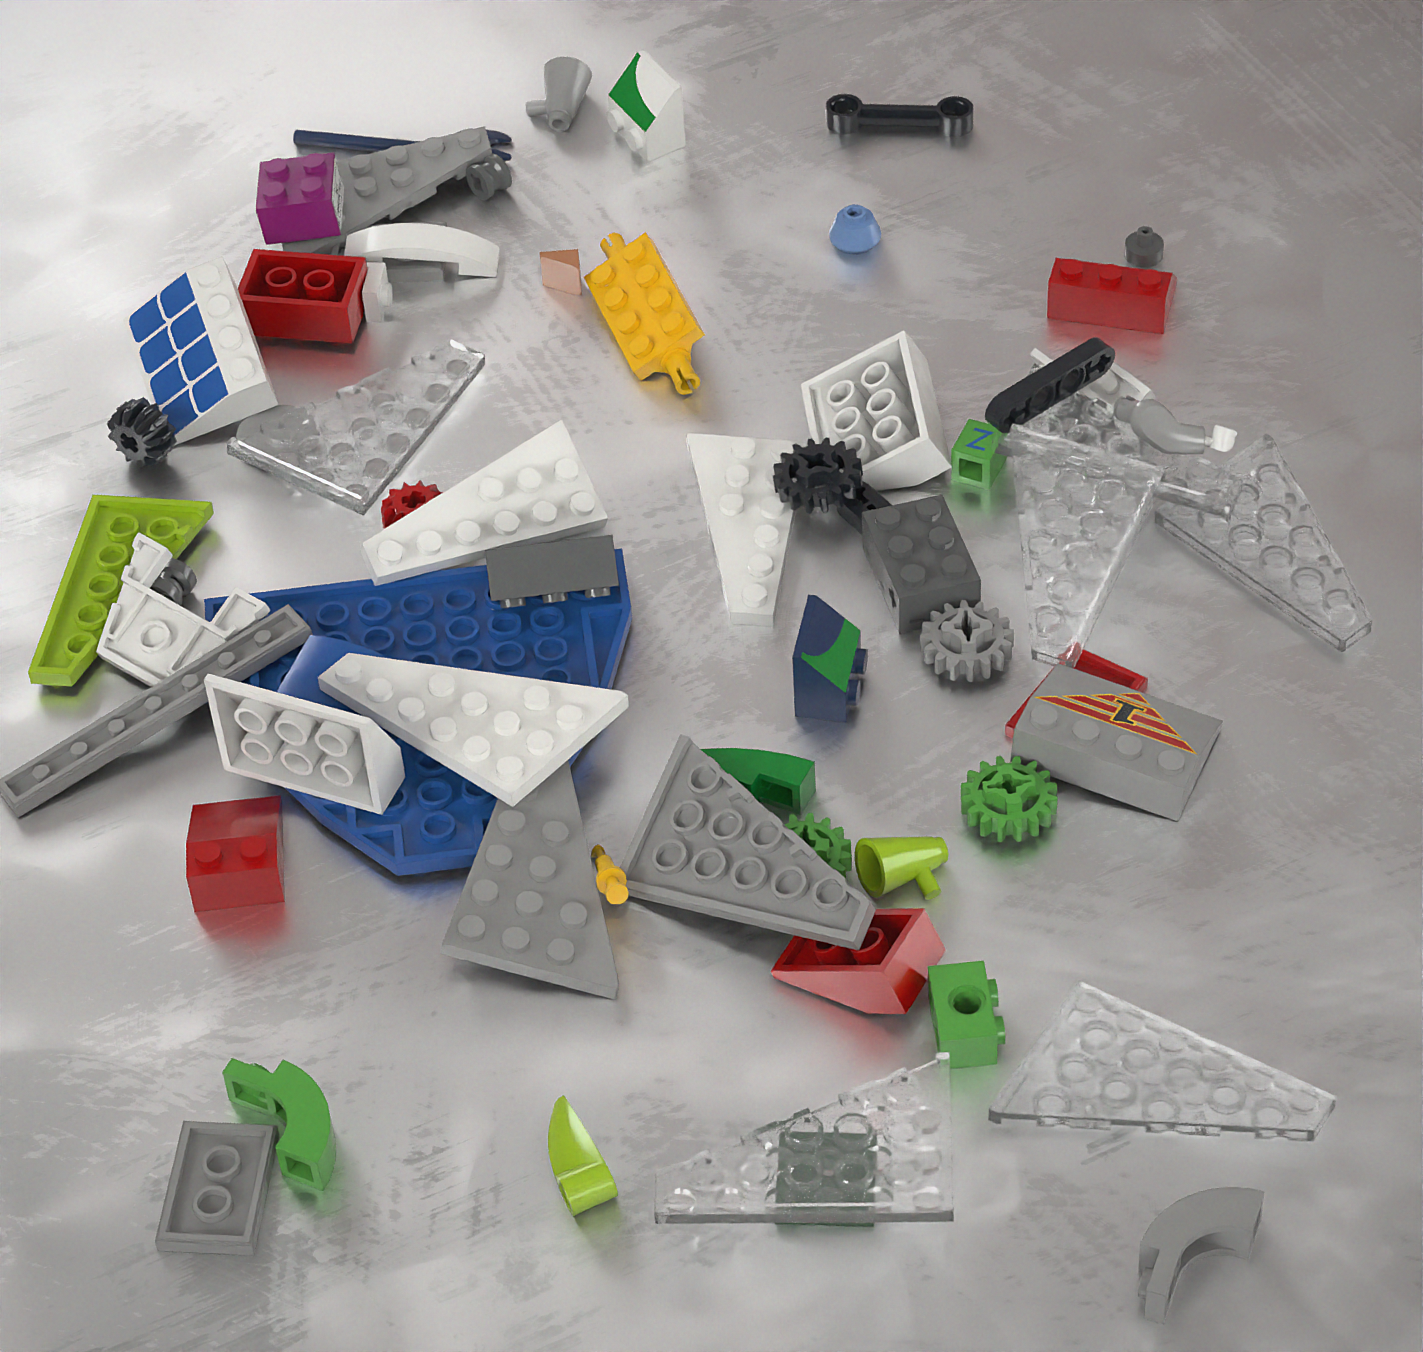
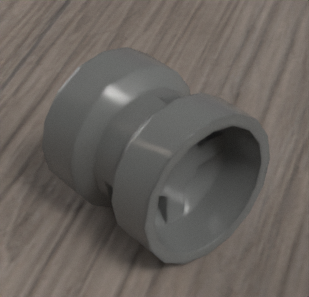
M171 558L150 589L181 606L183 602L182 597L189 595L197 583L196 575L187 564L178 559Z

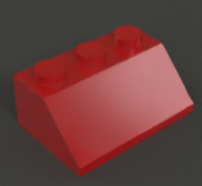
M1055 258L1048 281L1047 319L1164 334L1177 285V277L1173 273L1153 269H1139L1117 266L1115 264Z

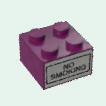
M334 152L324 154L312 153L307 156L286 159L274 158L269 161L260 162L255 210L266 245L341 235L344 186Z

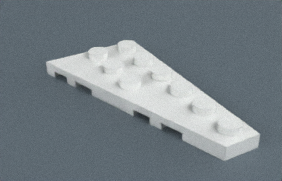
M561 419L364 541L360 553L374 585L378 586L486 558L485 550L545 543L603 528L606 526L608 517Z
M686 433L687 446L693 462L695 479H697L700 499L715 551L717 568H719L731 624L773 627L796 510H791L790 501L781 503L779 493L775 492L772 477L775 475L773 465L781 463L780 454L782 452L793 453V444L796 443L803 448L807 446L806 441Z

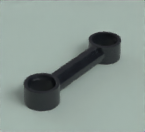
M838 94L826 102V126L830 131L837 134L854 133L862 125L937 127L938 131L946 136L959 137L968 134L973 129V104L970 100L959 96L946 97L939 101L937 105L862 104V101L854 95Z

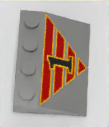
M1058 663L1032 694L1014 728L1010 762H1012L1015 756H1020L1021 765L1024 766L1034 760L1037 762V772L1048 770L1051 777L1178 822L1222 727L1223 721Z

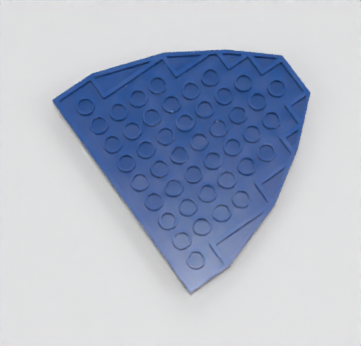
M622 548L614 549L619 586L610 587L611 595L585 598L584 590L568 592V600L543 603L542 595L525 597V606L501 608L500 600L491 601L487 565L432 571L378 586L374 585L372 579L249 593L266 603L270 608V612L264 618L289 604L307 623L313 635L351 642L391 659L603 689H612L632 622L631 603ZM229 596L204 599L206 621H212ZM305 643L241 681V683L277 692ZM381 726L379 727L401 748L405 772L403 782L383 815L284 787L322 825L397 876L472 867L498 800L494 795ZM582 748L578 752H576L571 758L568 759L570 767L579 755V753L581 752Z

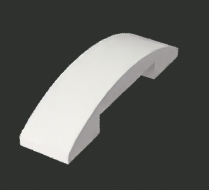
M395 223L370 227L347 235L344 256L366 257V262L382 263L383 257L459 263V275L497 277L499 246L477 235L451 227L424 223Z

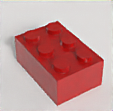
M253 249L237 289L254 336L353 344L365 311L362 289L368 272L366 257Z

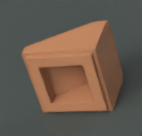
M578 249L540 252L543 285L573 295H582Z

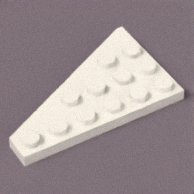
M347 653L318 677L320 690L359 714L371 718L377 725L512 807L629 708L628 695L618 690Z

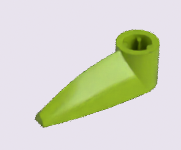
M564 1095L561 1096L554 1104L550 1119L548 1150L552 1170L560 1193L571 1215L576 1216L617 1197L618 1190L607 1164L566 1097Z

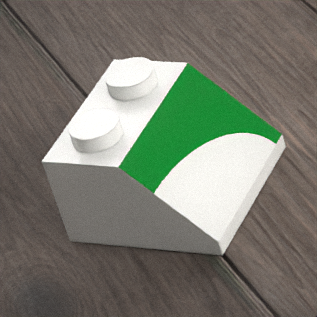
M641 50L636 53L608 94L609 111H607V121L614 132L618 131L633 151H637L649 162L686 146L682 87L645 50Z

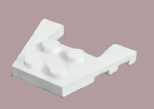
M138 532L132 544L135 550L130 565H125L121 577L123 586L117 603H112L96 653L103 660L152 687L258 623L268 615L270 608L263 601L235 587L212 621L208 622L153 591L150 587L173 555L168 548Z

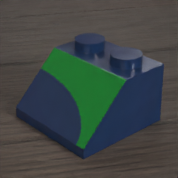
M808 594L792 656L795 717L846 723L850 705L857 706L859 702L860 680H857L858 674L865 675L868 649L861 648V630L817 595Z

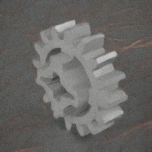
M961 600L960 608L956 609L949 603L944 604L943 614L932 611L930 613V622L922 623L920 652H924V662L926 664L935 663L936 674L943 673L945 670L950 671V680H955L959 674H965L968 682H973L974 674L980 673L986 679L990 678V668L1002 671L1004 669V660H1011L1014 630L1009 629V618H999V609L996 607L988 612L984 611L983 602L980 601L974 608L968 607L966 600Z

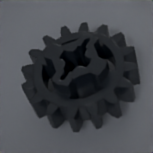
M825 437L821 444H815V441L811 438L808 439L807 446L803 448L795 443L792 445L793 453L782 452L780 454L781 463L773 465L775 475L772 477L775 492L779 493L781 503L790 501V507L793 511L801 506H805L806 514H811L815 507H820L823 513H828V505L835 504L839 508L844 507L843 498L854 499L856 497L855 488H862L863 486L861 459L857 458L854 448L846 450L844 441H840L833 446L830 445L829 438Z

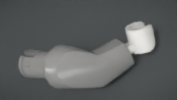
M1126 395V398L1122 396L1116 400L1113 407V413L1117 420L1131 424L1133 432L1138 437L1164 454H1203L1205 446L1227 452L1232 449L1237 432L1232 428L1215 424L1212 436H1206L1203 426L1179 423L1163 404L1154 399L1138 401Z

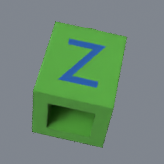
M969 419L951 450V480L990 490L1007 459V434L1001 433L991 424Z

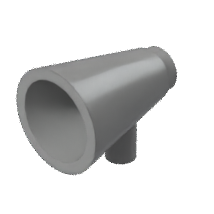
M556 57L549 60L543 69L546 99L526 102V113L528 116L547 114L548 126L551 129L566 131L569 129L590 84L592 72L584 62L578 59Z

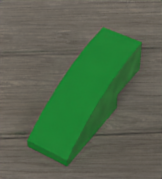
M701 749L706 755L711 756L727 774H731L752 793L758 802L802 815L816 792L815 761L759 749Z

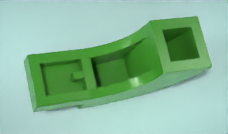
M232 1058L222 1071L229 1101L280 1121L286 1127L281 1139L275 1146L281 1174L324 1191L335 1166L336 1140L328 1104L318 1084L305 1071L285 1060H282L274 1073H271L259 1064H247Z

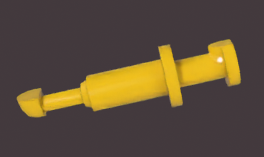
M597 844L591 851V858H596L595 867L598 872L596 885L599 891L605 894L609 903L622 904L629 895L626 887V874L620 867L614 865L611 857L605 854L604 848Z

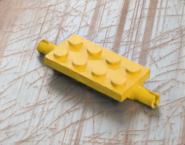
M646 232L627 245L619 233L609 234L608 237L612 242L611 246L605 238L600 242V247L608 260L584 276L593 297L633 373L641 381L653 372H665L671 376L678 393L682 395L692 393L687 382L690 380L693 388L696 390L700 385V379L690 364L692 344L705 335L655 243Z

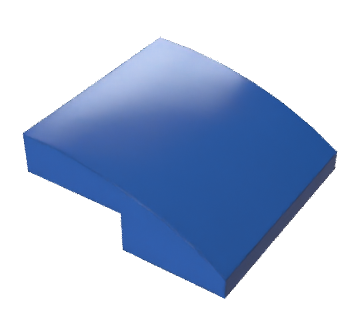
M310 635L278 688L277 693L361 715L320 690L318 677L347 653L382 658L389 657L351 642Z

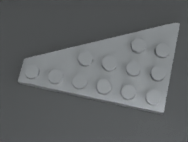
M485 126L475 129H464L461 132L442 137H430L421 142L404 146H393L388 150L367 155L360 154L350 159L338 161L337 164L344 186L341 235L282 243L283 251L331 255L333 247L339 244L340 248L346 247L347 235L366 229L383 217H388L390 220L397 217L405 209L414 207L436 194V186L451 177L457 180L465 177L468 167L473 164L481 165L486 157L492 155Z
M685 735L679 736L620 866L626 874L628 896L859 950L876 911L871 901L857 888L852 887L836 869L834 870L821 859L815 850L794 831L789 830L773 812H769L731 774H727L711 756L706 755L696 746L690 737Z
M567 760L514 807L498 798L444 937L442 954L616 1000L619 988L618 975L571 770Z

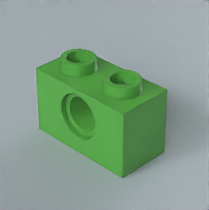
M984 960L928 966V1000L940 1070L997 1064L998 1045L1005 1044L1006 1042L1003 1017L994 1016L993 1007H998L999 1004L997 983L995 978L987 979Z

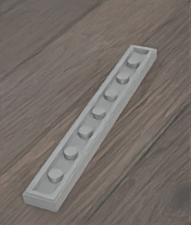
M287 604L0 779L1 797L19 818L207 703L208 697L204 678L207 674L241 682L305 643L309 636L313 635L310 627Z

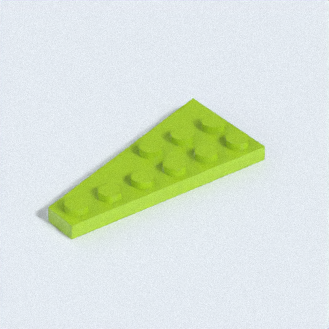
M92 495L28 670L31 684L72 687L98 656L96 650L112 603H117L123 586L121 577L125 565H130L135 550L132 544L138 532L168 548L173 555L172 558L177 559L214 514L212 502Z

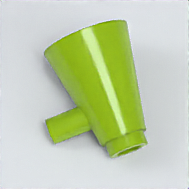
M942 837L861 838L858 840L854 853L855 867L862 887L871 897L879 898L914 879L926 900L933 899L941 893V889L931 870L948 861V848Z

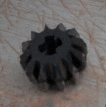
M144 397L138 400L132 398L130 401H125L121 404L107 422V426L111 431L108 437L116 443V451H121L125 455L127 462L133 460L140 468L145 465L152 467L154 464L160 463L168 456L167 454L177 443L173 435L176 428L167 420L169 414H163L159 410L157 403L150 405Z

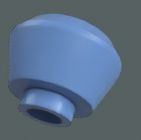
M853 204L841 209L837 213L829 231V239L836 248L844 253L862 254L878 244L881 239V229L869 209Z

